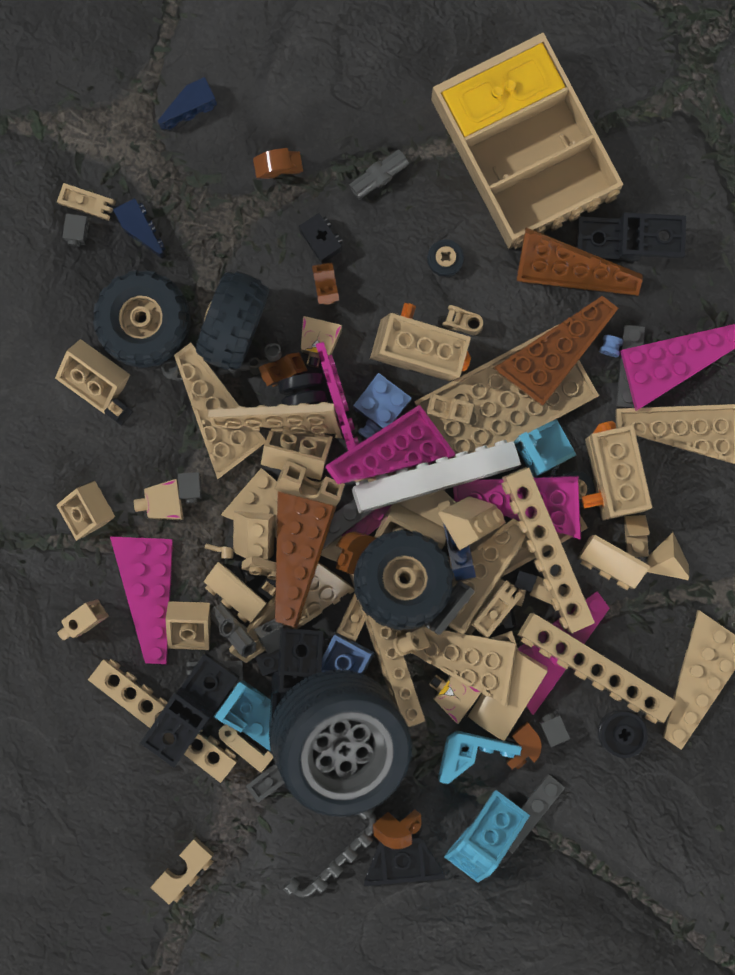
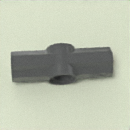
M398 149L383 161H377L366 170V173L351 182L349 187L360 200L375 188H381L392 179V176L407 167L409 162Z
M224 604L214 606L210 611V617L219 627L220 634L231 642L242 657L252 655L257 650V644L247 633L246 626L239 623Z

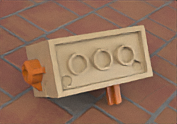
M404 303L401 316L390 313L380 320L370 359L446 381L460 378L461 372L468 369L471 356L467 350L471 337L413 320L415 305Z
M613 421L598 424L593 434L585 439L596 493L581 496L584 509L599 506L602 521L652 509L634 426L616 428V423Z

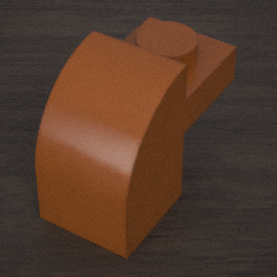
M288 148L270 150L253 158L256 178L273 179L282 173L299 174L303 172L300 152L288 151Z
M326 263L312 266L319 304L330 305L335 301H339L333 264Z
M299 352L288 354L276 362L267 363L259 367L263 381L267 386L272 385V387L278 386L277 382L282 379L301 375L308 371Z
M349 532L342 536L336 545L343 548L338 557L336 569L353 575L360 555L376 538L360 532Z
M525 722L511 734L517 744L522 747L520 755H514V758H509L505 761L512 770L515 767L517 769L521 768L527 762V757L535 762L541 753L540 737L530 724Z
M413 810L399 822L387 812L373 824L374 836L386 847L392 849L406 848L412 844V834L417 833L421 828V814L417 810Z

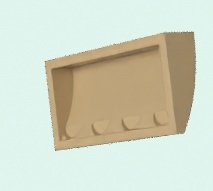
M516 649L507 706L505 707L493 698L481 693L468 717L494 736L505 741L548 672L547 667Z

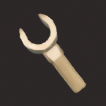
M210 544L205 545V549L222 552V559H233L232 548L217 547Z

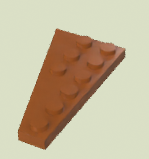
M525 228L517 281L639 296L643 281L642 274Z
M601 296L493 369L539 405L543 406L619 308Z
M279 491L277 503L275 621L297 628L336 507Z

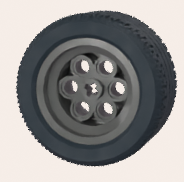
M335 669L333 671H322L301 680L281 699L277 709H275L270 725L269 742L271 753L287 789L299 803L319 814L346 817L364 813V811L367 812L373 807L375 808L376 805L383 803L384 800H387L397 790L409 768L412 755V741L406 720L386 690L372 678L358 672ZM337 722H342L339 726L334 727V724ZM361 727L358 732H354L356 728ZM320 736H325L323 740L317 741ZM328 755L326 759H321L323 756Z

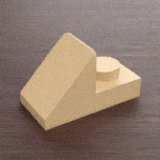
M624 516L626 553L634 557H648L647 536L650 535L646 516Z

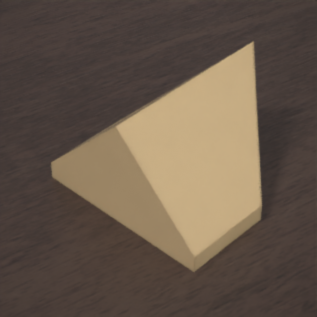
M672 532L648 556L647 564L650 565V568L647 572L688 580L689 564Z

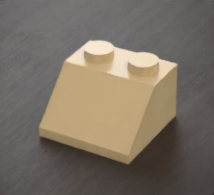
M95 481L76 488L56 505L76 541L104 526L115 517Z
M234 511L233 552L246 559L255 556L269 560L274 555L275 514Z
M168 601L166 613L168 649H210V603Z

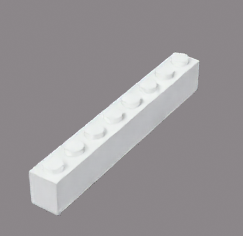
M507 440L496 442L495 446L488 448L487 445L475 449L476 452L469 454L467 451L460 452L452 459L442 457L435 460L436 463L428 465V462L416 465V469L408 471V468L396 471V475L388 476V474L377 476L375 481L368 482V479L359 481L352 489L359 514L517 469L521 463L514 441L507 443Z

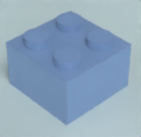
M378 373L353 405V409L366 419H370L380 429H383L398 419L411 402V397Z
M335 634L322 657L321 672L343 669L365 674L375 652L339 634Z

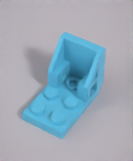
M557 419L529 433L525 432L519 435L514 441L515 447L527 468L530 469L533 477H537L576 456Z
M242 680L227 698L215 718L239 732H244L271 752L269 742L271 699Z
M456 730L446 738L438 775L439 782L449 784L473 765L478 746L483 752L493 753L494 750L500 751L502 756L514 758V755H520L522 747L516 743ZM462 747H468V750L463 752Z
M495 790L473 824L462 833L444 858L478 883L490 876L497 868L530 815Z

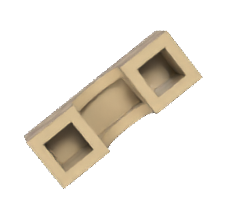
M290 461L285 463L277 480L276 490L337 506L344 489V483L337 484L334 479L325 477L320 482L312 481L305 476V467Z
M195 837L179 855L187 864V872L183 875H175L167 868L150 888L169 905L173 900L177 903L185 894L182 890L187 885L191 887L198 880L199 876L197 873L201 869L206 871L213 863L211 858L214 853Z

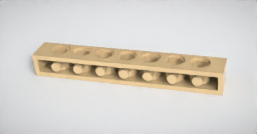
M523 468L502 477L504 481L502 488L505 494H509L512 500L510 507L514 514H518L520 519L518 522L519 528L523 534L526 533L527 547L531 553L534 552L537 559L534 561L535 566L539 572L543 573L545 578L542 580L544 587L552 594L553 599H551V603L555 611L558 610L561 618H559V622L563 630L574 633L594 624L593 617L530 469ZM520 487L526 490V496L523 499H520L517 495ZM531 506L534 509V515L528 518L525 512ZM537 526H540L543 531L540 537L534 535V529ZM548 545L551 552L548 556L544 557L542 549ZM553 565H557L559 568V572L555 576H552L550 573ZM565 584L567 591L565 594L560 595L558 589L560 585ZM573 603L575 610L572 614H568L567 606Z
M353 573V575L350 574V577H351V580H352V583H353V586H354V582H353L354 573ZM362 610L391 699L403 715L408 727L425 722L404 656L398 655L394 649L393 642L397 638L395 629L376 623L373 618L367 616Z
M534 613L529 614L518 633V636L522 638V643L531 648L533 645L540 649L539 653L547 658L551 656L556 658L558 665L565 669H568V667L575 670L574 674L583 680L586 678L593 681L592 686L601 691L606 689L611 692L609 696L619 702L624 700L629 703L627 705L629 709L636 713L640 710L646 714L645 718L654 724L657 721L664 723L676 703L674 699ZM542 631L547 635V639L543 643L538 640V635ZM559 642L564 644V651L561 654L556 651V646ZM577 653H580L582 656V661L580 664L576 665L574 662V656ZM597 664L600 671L594 676L592 674V667ZM613 675L617 677L615 686H611L609 683V679ZM630 686H633L635 689L632 697L627 695V690ZM648 697L652 699V705L649 708L645 706V700Z
M104 659L88 680L151 728L168 702L162 697L157 699L152 695L154 691L147 685H139L136 682L137 678L130 672L124 673L119 669L120 665L116 661ZM113 674L120 678L118 686H113L110 683V678ZM129 687L136 690L137 694L134 699L128 698L126 694ZM145 700L152 702L153 709L151 712L143 709ZM202 729L195 739L202 741L203 748L196 750L191 744L184 755L221 783L237 763L236 755L228 748L223 750L219 747L220 742L211 735L209 737L201 733ZM165 733V740L173 743L175 740L173 734ZM217 752L220 757L219 762L212 763L209 760V753Z

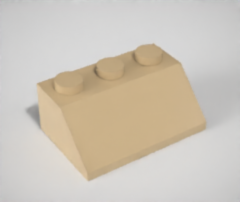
M80 339L66 351L55 379L105 414L104 410L114 398L120 395L130 374Z
M270 428L263 449L261 465L282 470L285 463L290 461L305 467L306 477L321 480L333 436L325 434L324 437H320L312 432H307L304 435L271 432Z
M470 496L438 513L459 550L506 523L502 512L495 504Z
M398 503L390 506L374 538H378L385 533L394 532L395 530L416 531L423 533L422 535L429 539L432 538L438 543L440 549L443 548L446 541L445 530L442 526Z
M596 535L588 538L578 556V559L581 560V565L590 570L594 567L600 571L599 575L605 579L610 580V578L617 580V585L625 590L629 588L635 589L650 568V565Z
M220 562L214 566L204 580L207 584L205 588L214 596L216 593L223 598L221 602L229 609L232 607L238 611L237 616L245 623L247 621L252 622L268 604Z

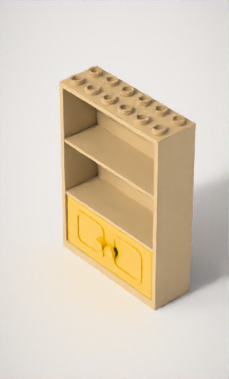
M544 32L433 87L431 100L509 249L522 247L525 228L544 234L549 229L554 231L560 228L563 222L567 220L572 222L581 217V213L585 211L590 213L599 208V204L603 202L608 204L617 199V195L624 184Z

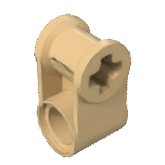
M448 306L449 313L442 326L469 335H478L482 331L483 319L480 315L457 306ZM471 320H476L479 323V327L471 329L468 323Z
M423 627L397 637L393 642L394 649L400 656L430 647Z

